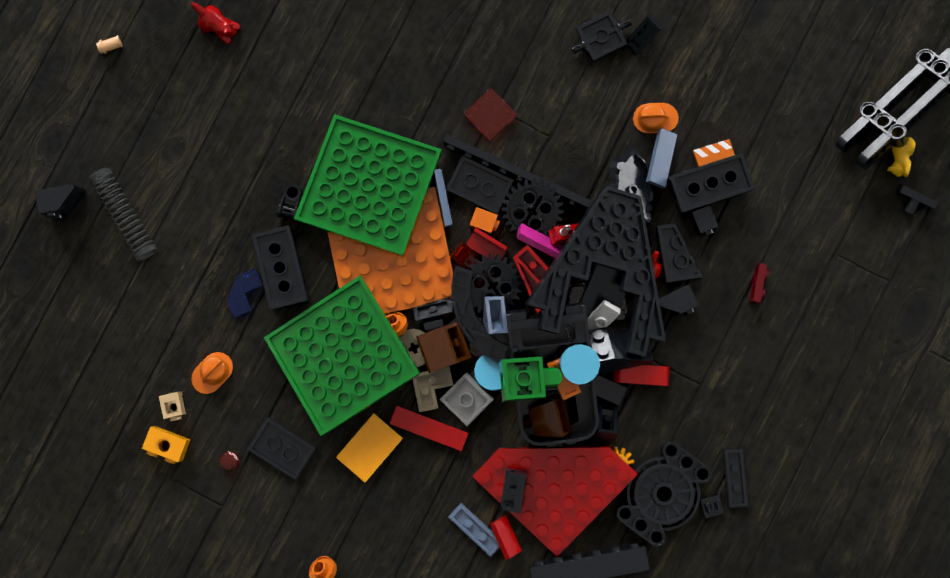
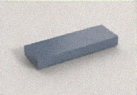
M663 128L658 129L646 180L647 183L660 188L666 187L677 134Z
M436 169L433 176L444 228H449L452 226V219L441 169Z
M460 503L448 516L490 557L499 549L500 546L493 531L464 504Z

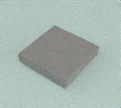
M466 372L440 400L468 426L494 398Z

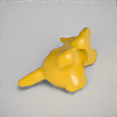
M908 137V142L903 147H891L894 162L888 167L887 171H891L897 177L902 175L908 177L911 167L909 157L913 155L916 145L913 138Z

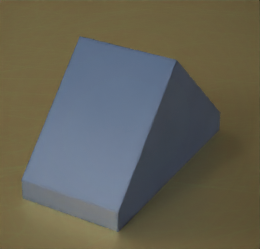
M504 296L484 298L483 324L488 335L508 334Z

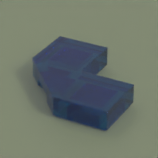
M256 268L241 273L236 277L227 298L234 318L253 311L246 293L263 286Z

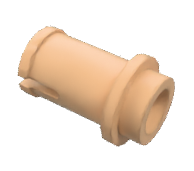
M118 35L104 41L100 39L96 43L100 54H107L108 51L123 47Z

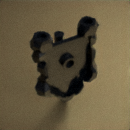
M632 146L627 149L625 155L610 162L608 170L613 182L610 184V187L641 196L646 225H649L653 221L650 214L652 204L649 203L653 200V185L646 182L649 168L645 160L641 158L637 148Z

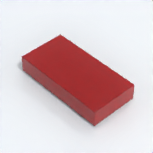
M506 515L490 523L505 560L522 551Z

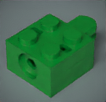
M542 357L502 359L499 362L502 402L543 399L546 397L545 388L556 387L562 381V373L558 368H543Z

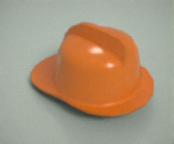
M667 103L643 104L636 109L633 116L634 125L643 133H657L660 128L671 131L676 127L679 119L676 109Z
M220 352L211 353L195 368L191 380L192 385L198 392L203 394L213 393L229 378L233 370V364L229 356Z

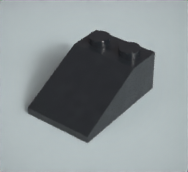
M603 327L589 330L590 347L596 351L600 361L597 375L654 363L649 345L646 357L625 353L630 329Z

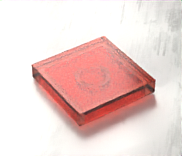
M492 88L464 113L468 120L489 141L517 117V114Z

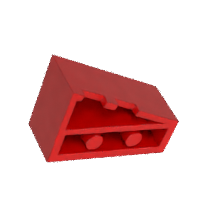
M527 244L513 258L530 296L549 266ZM535 308L537 313L541 311L540 309Z

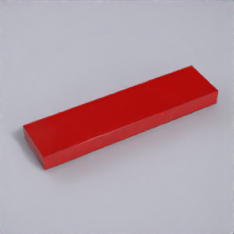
M396 406L390 422L391 425L462 451L468 436V432Z

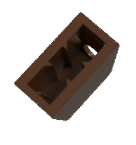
M562 396L529 409L530 416L523 419L524 426L526 428L533 427L534 434L537 437H564L572 432Z

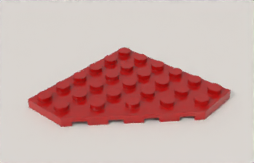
M609 446L564 448L518 447L498 448L472 477L501 503L506 468L528 471L521 513H510L552 553L558 556L637 476V472Z

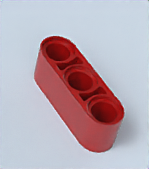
M641 365L614 371L613 382L668 386L670 367Z

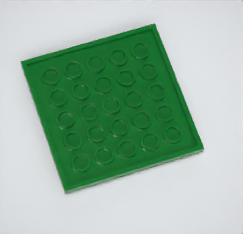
M334 114L294 220L403 257L442 149Z
M361 275L264 337L320 436L331 432L421 374Z

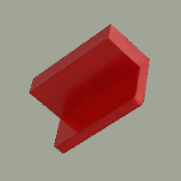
M477 228L474 229L473 234L465 245L479 255H484L486 259H488L489 253H491L493 258L499 254L500 260H502L508 250L507 246Z

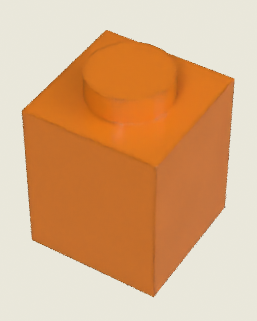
M476 207L470 227L473 229L477 228L491 235L492 231H497L500 221L497 220V214Z

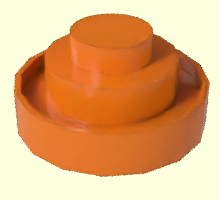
M399 312L387 314L386 317L398 337L404 334L408 328L406 317Z
M328 556L317 558L310 566L309 577L334 578L337 571L335 561Z

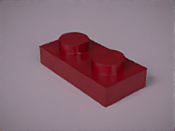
M759 263L755 265L749 298L751 303H760L765 297L763 286L764 281H767L769 270H766L767 264Z

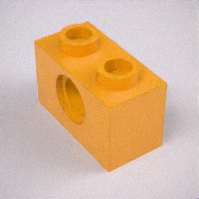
M151 426L142 449L147 450L146 454L158 457L160 455L165 457V461L176 464V462L183 461L191 439L157 426ZM163 441L169 442L170 448L168 451L162 448Z

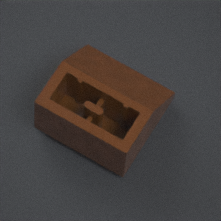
M458 321L416 336L429 373L471 358Z

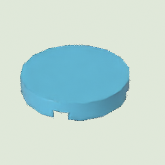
M577 344L567 348L561 355L560 368L563 376L568 381L575 384H586L592 381L598 374L600 361L596 351L591 347Z
M485 355L481 356L476 362L474 369L476 381L487 390H501L499 363Z

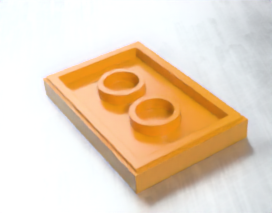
M373 413L336 458L362 481L366 482L403 437Z

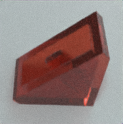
M463 241L449 255L460 267L468 270L471 269L468 265L469 263L476 264L474 258H477L479 261L482 260Z

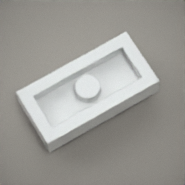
M604 300L587 317L588 331L608 327L620 315V308Z

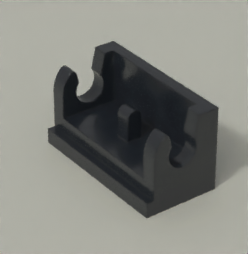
M506 468L500 506L502 510L521 513L528 471Z

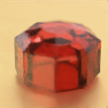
M228 451L221 455L220 464L223 469L233 470L238 467L240 458L236 452Z

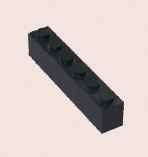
M640 542L629 543L628 547L621 548L620 545L609 547L608 551L595 549L586 555H583L581 552L571 554L570 558L557 556L548 562H544L543 559L533 561L532 565H529L531 578H609L650 570L646 548Z

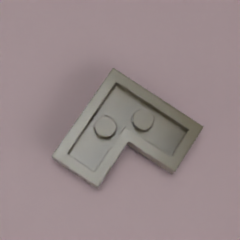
M450 366L431 373L428 371L421 372L420 375L413 378L419 412L439 408L435 389L453 385Z

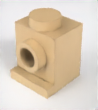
M182 392L159 396L163 419L170 418V422L182 419L181 415L186 414ZM174 403L177 405V410L175 411L172 409Z

